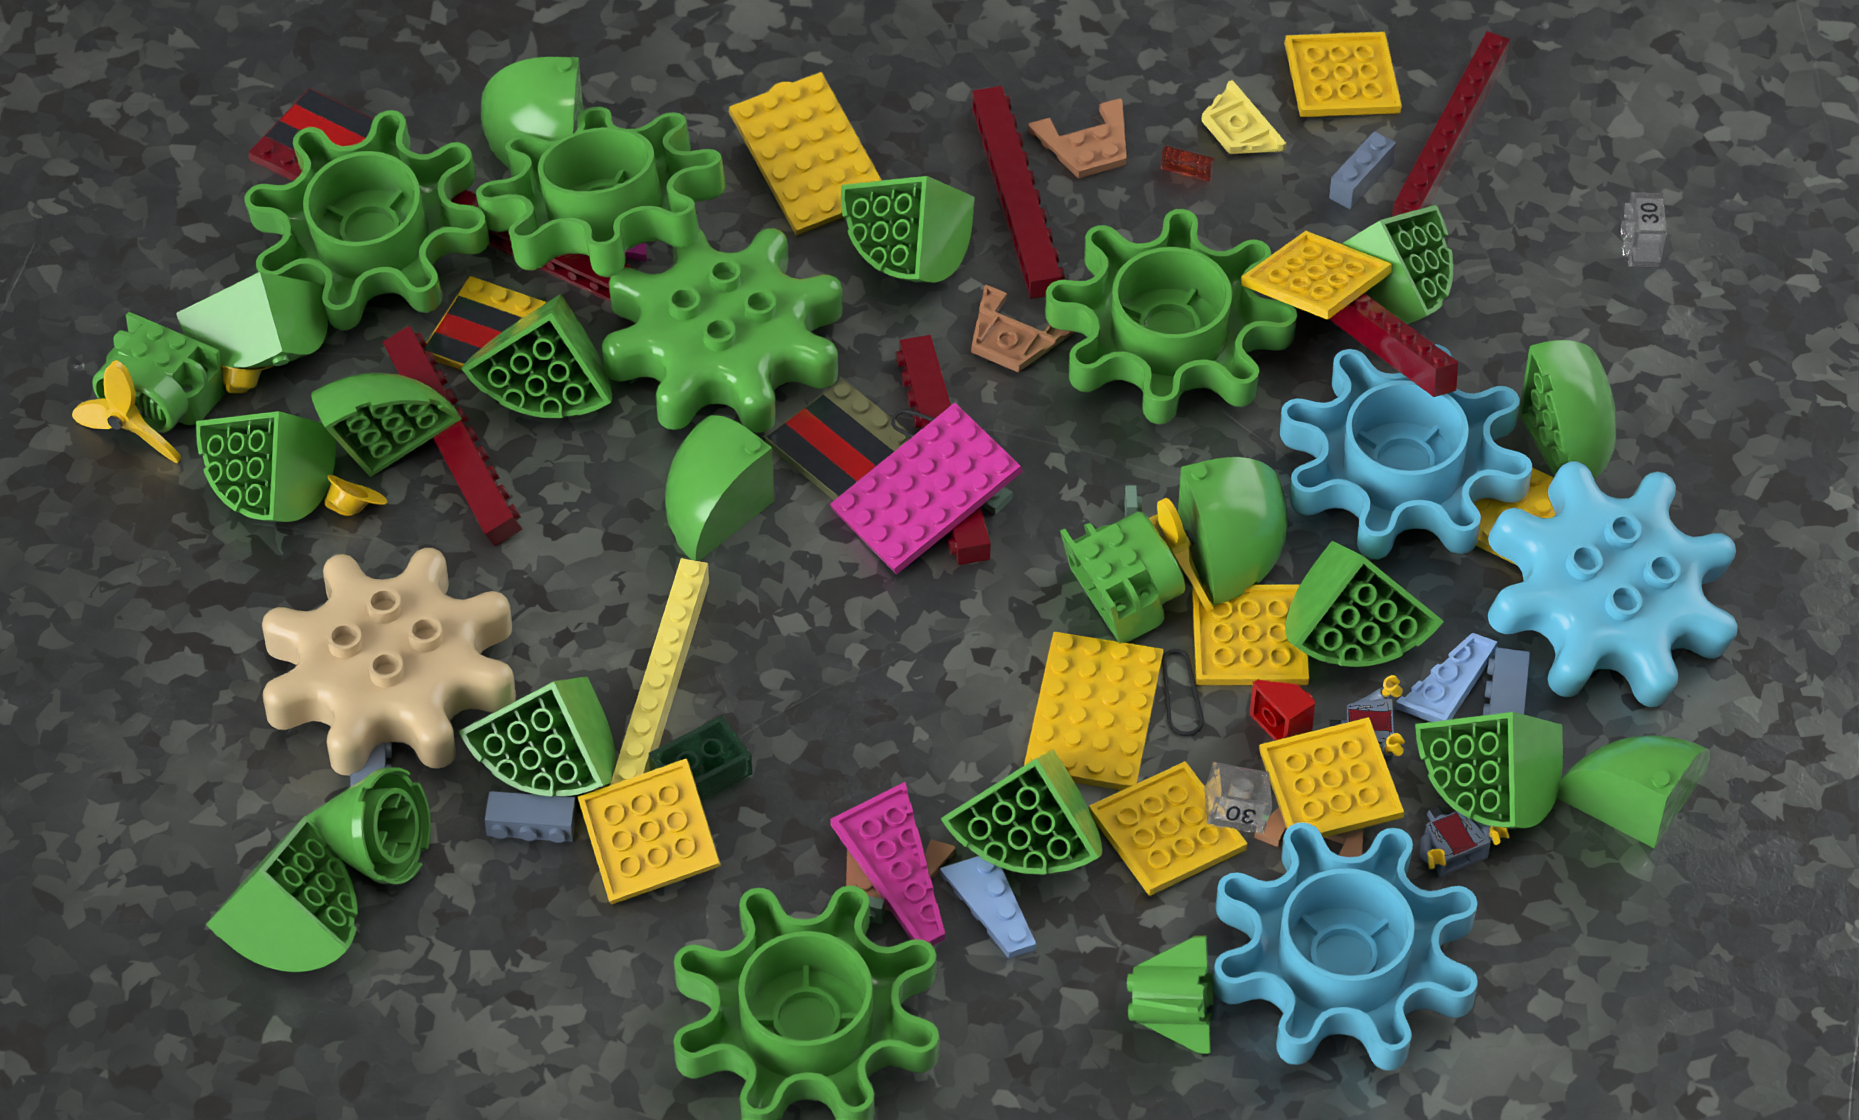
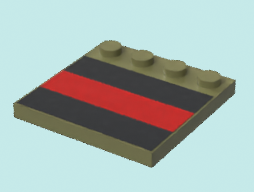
M842 378L765 437V442L781 458L831 499L835 500L911 438L896 431L891 425L892 418ZM895 421L896 426H898L899 428H901V429H903V430L909 432V431L906 430L903 426H901L898 422Z

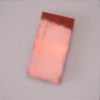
M1164 146L1161 169L1211 181L1214 158Z

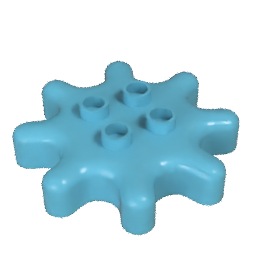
M1435 344L1437 347H1439L1441 350H1443L1451 356V353L1447 348ZM1347 349L1339 352L1335 356L1333 363L1332 388L1338 398L1327 403L1292 399L1282 407L1280 423L1281 440L1287 447L1309 453L1316 458L1297 467L1292 473L1289 500L1292 509L1298 514L1305 516L1314 515L1331 508H1342L1352 512L1359 518L1358 549L1363 556L1369 559L1379 560L1386 557L1393 547L1396 536L1404 530L1415 528L1433 532L1452 553H1469L1478 542L1481 518L1478 509L1473 503L1484 498L1516 503L1523 500L1529 491L1532 472L1530 459L1520 452L1502 448L1494 442L1510 434L1517 423L1520 398L1509 387L1496 386L1475 394L1465 393L1457 389L1454 392L1433 397L1402 373L1390 374L1381 372L1371 364L1362 352Z
M1570 461L1560 467L1549 485L1548 495L1555 511L1554 517L1540 518L1522 509L1511 508L1499 515L1489 533V545L1493 551L1518 565L1524 579L1522 583L1510 585L1499 592L1488 612L1489 623L1492 628L1503 634L1534 630L1550 640L1556 655L1548 674V683L1551 689L1560 696L1573 697L1577 695L1593 671L1597 669H1611L1625 676L1634 696L1641 704L1648 707H1658L1667 700L1678 682L1677 668L1671 656L1672 650L1684 648L1703 657L1714 659L1724 654L1737 635L1738 628L1735 618L1728 612L1710 603L1702 590V584L1716 581L1724 575L1735 559V543L1729 536L1723 533L1692 537L1681 532L1673 524L1669 516V508L1675 497L1676 486L1673 479L1666 473L1658 471L1646 475L1632 497L1620 499L1603 493L1586 465L1578 461Z
M1304 822L1295 823L1285 831L1283 840L1282 862L1287 872L1285 875L1275 881L1266 882L1237 872L1229 873L1219 881L1216 898L1217 915L1227 925L1247 934L1251 941L1240 948L1222 953L1216 959L1213 976L1214 993L1220 1001L1227 1004H1239L1249 1000L1263 999L1279 1007L1283 1015L1278 1026L1276 1047L1281 1059L1288 1064L1299 1065L1306 1063L1313 1056L1323 1038L1330 1035L1345 1034L1353 1036L1363 1043L1372 1062L1378 1068L1385 1071L1396 1070L1405 1063L1409 1052L1411 1030L1405 1018L1406 1015L1415 1010L1427 1009L1447 1017L1459 1018L1465 1016L1473 1007L1478 983L1476 974L1467 966L1446 957L1440 950V946L1462 939L1470 933L1473 928L1477 908L1476 896L1472 891L1461 886H1452L1437 891H1425L1413 885L1406 877L1410 866L1413 843L1408 833L1401 829H1385L1376 836L1371 848L1365 854L1359 857H1343L1329 850L1316 827Z

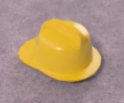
M221 365L223 383L226 385L227 392L245 393L249 389L255 388L262 370L273 366L233 368Z
M334 475L327 476L331 485L324 504L341 515H355L368 503L387 504V499L383 495L370 488L347 482Z

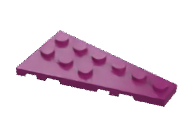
M904 782L831 818L832 828L881 898L885 899L886 905L911 940H924L932 946L945 940V931L938 904H936L933 885L929 877L918 828H916L906 783Z

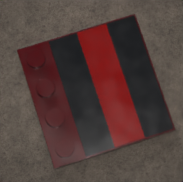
M309 88L248 152L249 160L294 181L302 173L293 147V138L296 133L307 127H315L322 130L334 144L351 146L367 138L374 119Z

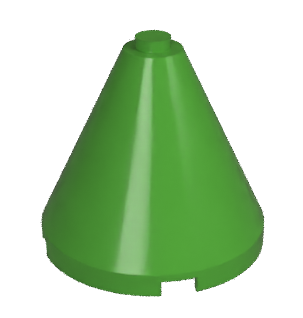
M398 767L381 768L372 772L307 815V818L322 832L328 843L327 847L333 856L340 858L343 862L381 884H401L413 878L422 866L421 862H417L421 850H428L430 843L431 818L424 790L419 782L413 783L408 777L410 772Z

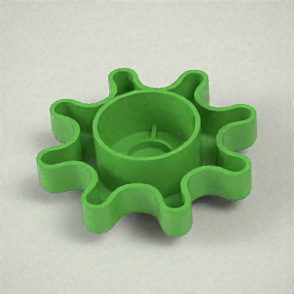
M592 107L579 114L577 131L560 140L547 141L531 135H519L510 139L506 143L505 149L512 178L491 181L481 185L476 191L479 209L485 215L488 229L494 232L509 231L514 259L522 269L534 271L558 256L583 254L589 256L592 269L596 274L602 277H612L623 270L625 266V252L636 245L653 241L682 248L693 245L698 239L700 231L695 203L720 197L725 191L726 180L722 157L718 151L712 149L690 151L691 143L684 115L680 113H666L658 116L643 127L624 129L613 125L610 110L603 107Z
M386 110L379 113L372 122L367 138L351 146L334 144L322 130L315 127H307L300 130L293 138V147L298 164L302 169L300 176L286 185H255L245 195V204L252 225L264 233L283 235L278 243L266 249L258 256L256 260L258 272L322 284L324 287L322 301L328 320L334 328L342 331L351 330L356 327L362 318L367 302L381 294L395 293L401 295L418 312L429 313L436 310L441 304L443 293L438 274L433 265L441 257L448 254H479L489 244L490 235L483 211L478 207L451 202L455 196L472 186L476 178V170L469 147L463 143L455 142L447 144L429 154L411 152V139L404 116L398 111Z
M1185 209L1170 211L1165 216L1161 235L1156 240L1148 243L1137 244L1129 242L1109 226L1101 225L1091 228L1085 236L1084 259L1088 270L1094 277L1086 281L1058 280L1051 283L1046 290L1045 315L1047 322L1055 329L1075 331L1087 337L1076 344L1070 351L1069 380L1072 386L1081 392H1091L1113 380L1131 382L1143 392L1142 408L1144 416L1151 423L1158 425L1167 424L1173 420L1177 413L1180 396L1184 392L1196 388L1213 390L1227 403L1235 407L1250 405L1257 395L1259 367L1247 353L1261 349L1285 350L1292 344L1296 330L1297 312L1294 306L1279 300L1261 298L1254 294V290L1246 288L1241 284V276L1271 256L1269 246L1259 240H1247L1227 251L1209 249L1198 240L1197 217L1194 213Z
M699 228V237L693 245L685 248L672 246L674 265L669 270L658 274H649L624 267L619 274L612 276L609 281L611 308L615 314L632 320L635 324L626 329L612 332L604 339L602 344L604 373L614 381H627L645 376L653 377L661 383L656 392L657 416L660 424L667 429L676 430L686 427L701 407L708 404H724L734 408L742 425L751 432H765L771 429L776 421L775 395L773 391L786 382H800L815 388H827L837 381V348L833 342L811 333V331L818 327L832 324L841 318L843 313L842 285L836 277L829 274L806 279H796L786 275L785 272L789 266L788 242L784 233L778 229H763L755 236L746 249L739 252L725 253L713 249Z
M844 886L836 890L825 911L816 918L796 919L787 915L781 908L776 896L767 889H750L743 894L739 903L740 924L745 939L738 946L731 950L718 951L693 944L683 947L675 955V979L679 991L686 997L700 1001L711 1008L706 1017L684 1026L676 1033L674 1038L676 1067L684 1076L692 1079L702 1078L720 1071L734 1072L743 1077L746 1083L740 1096L742 1120H781L788 1106L801 1100L821 1101L831 1109L836 1120H873L875 1114L874 1092L868 1080L873 1073L885 1067H897L913 1073H924L931 1070L938 1061L939 1033L935 1025L925 1019L905 1012L901 1007L905 1000L925 992L935 982V949L930 943L919 939L909 940L891 947H882L871 942L865 936L870 922L869 898L867 893L857 886Z

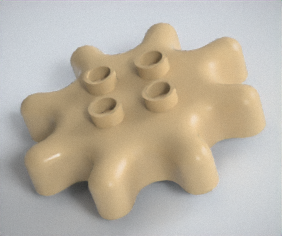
M423 548L416 551L403 573L389 579H373L362 572L356 560L351 556L345 554L334 555L326 561L323 569L328 597L325 604L311 611L276 607L269 610L263 618L262 629L267 652L276 659L288 661L296 665L293 670L272 679L266 684L263 691V700L267 720L272 727L282 730L294 728L310 721H321L331 726L327 736L330 763L333 770L341 775H350L360 771L365 766L375 746L382 742H404L415 750L424 765L430 768L446 767L452 763L456 756L454 732L450 720L456 714L466 709H479L494 713L514 703L516 700L514 675L508 664L481 655L483 650L504 641L512 632L511 611L508 599L502 593L496 591L484 592L468 599H454L447 596L446 592L449 581L446 560L442 553L435 548Z

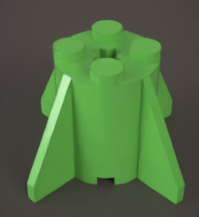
M1194 936L1138 964L1133 968V974H1128L1127 989L1128 992H1132L1133 1002L1129 1003L1128 1007L1129 1020L1136 1021L1197 1053L1211 1052L1210 1021L1212 1014L1206 1012L1207 1007L1213 1005L1214 990L1212 972H1208L1210 965H1208L1207 936Z

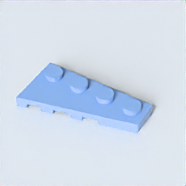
M1471 633L1448 654L1449 658L1441 665L1437 664L1431 669V674L1422 682L1419 680L1411 687L1412 691L1406 697L1401 696L1395 702L1396 709L1430 722L1451 720L1488 665L1489 658L1494 656L1496 648H1498L1497 641Z
M977 856L940 868V876L954 888V893L960 900L963 899L971 909V914L986 927L987 933L1008 959L1036 950V942L1001 867L993 865Z

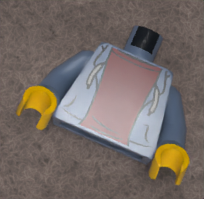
M1388 676L1384 680V688L1381 687L1370 695L1347 705L1345 720H1329V727L1369 717L1384 759L1392 760L1393 754L1396 756L1402 755L1404 749L1401 744H1404L1405 740L1400 734L1394 733L1392 699H1389V695L1393 697L1402 695L1403 689L1398 685L1400 680L1396 676Z
M1435 806L1427 812L1430 822L1426 825L1425 834L1420 839L1419 856L1424 862L1429 864V869H1434L1435 867L1439 877H1442L1488 858L1490 841L1498 845L1501 843L1500 838H1509L1510 836L1507 828L1485 825L1465 817L1458 811L1447 815L1441 806Z

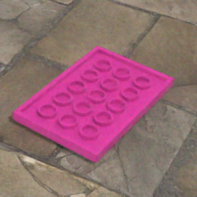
M954 403L831 502L830 506L897 575L1020 475L1023 470L1002 447Z

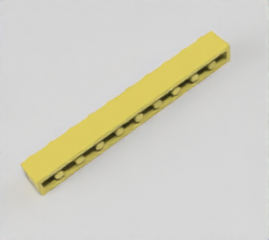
M683 558L680 560L610 785L652 770L709 585L708 563Z

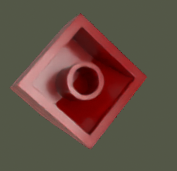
M1258 679L1253 682L1250 716L1274 741L1312 732L1316 703L1309 692H1305L1298 684Z

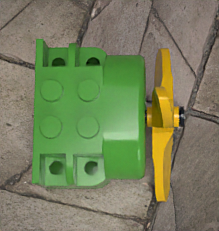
M128 312L126 314L128 332L118 331L114 335V348L107 355L106 363L93 377V390L98 399L80 403L73 411V419L79 424L90 428H114L116 430L123 428L132 431L162 455L175 463H179L182 459L181 455L158 433L170 431L178 422L194 425L196 421H202L225 395L219 350Z
M1168 498L1157 502L1158 514L1150 518L1143 512L1138 511L1113 525H1104L1097 529L1089 522L1084 525L1086 534L1075 540H1072L1066 529L1060 531L1071 571L1119 643H1127L1162 624L1165 617L1162 604L1182 595L1186 589L1179 566L1190 580L1205 609L1208 612L1214 610V606L1197 574L1189 547L1195 544L1193 537L1188 530L1184 531L1179 514Z

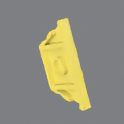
M1233 80L1227 83L1226 90L1222 95L1218 94L1213 104L1202 114V122L1229 154L1286 150V142Z

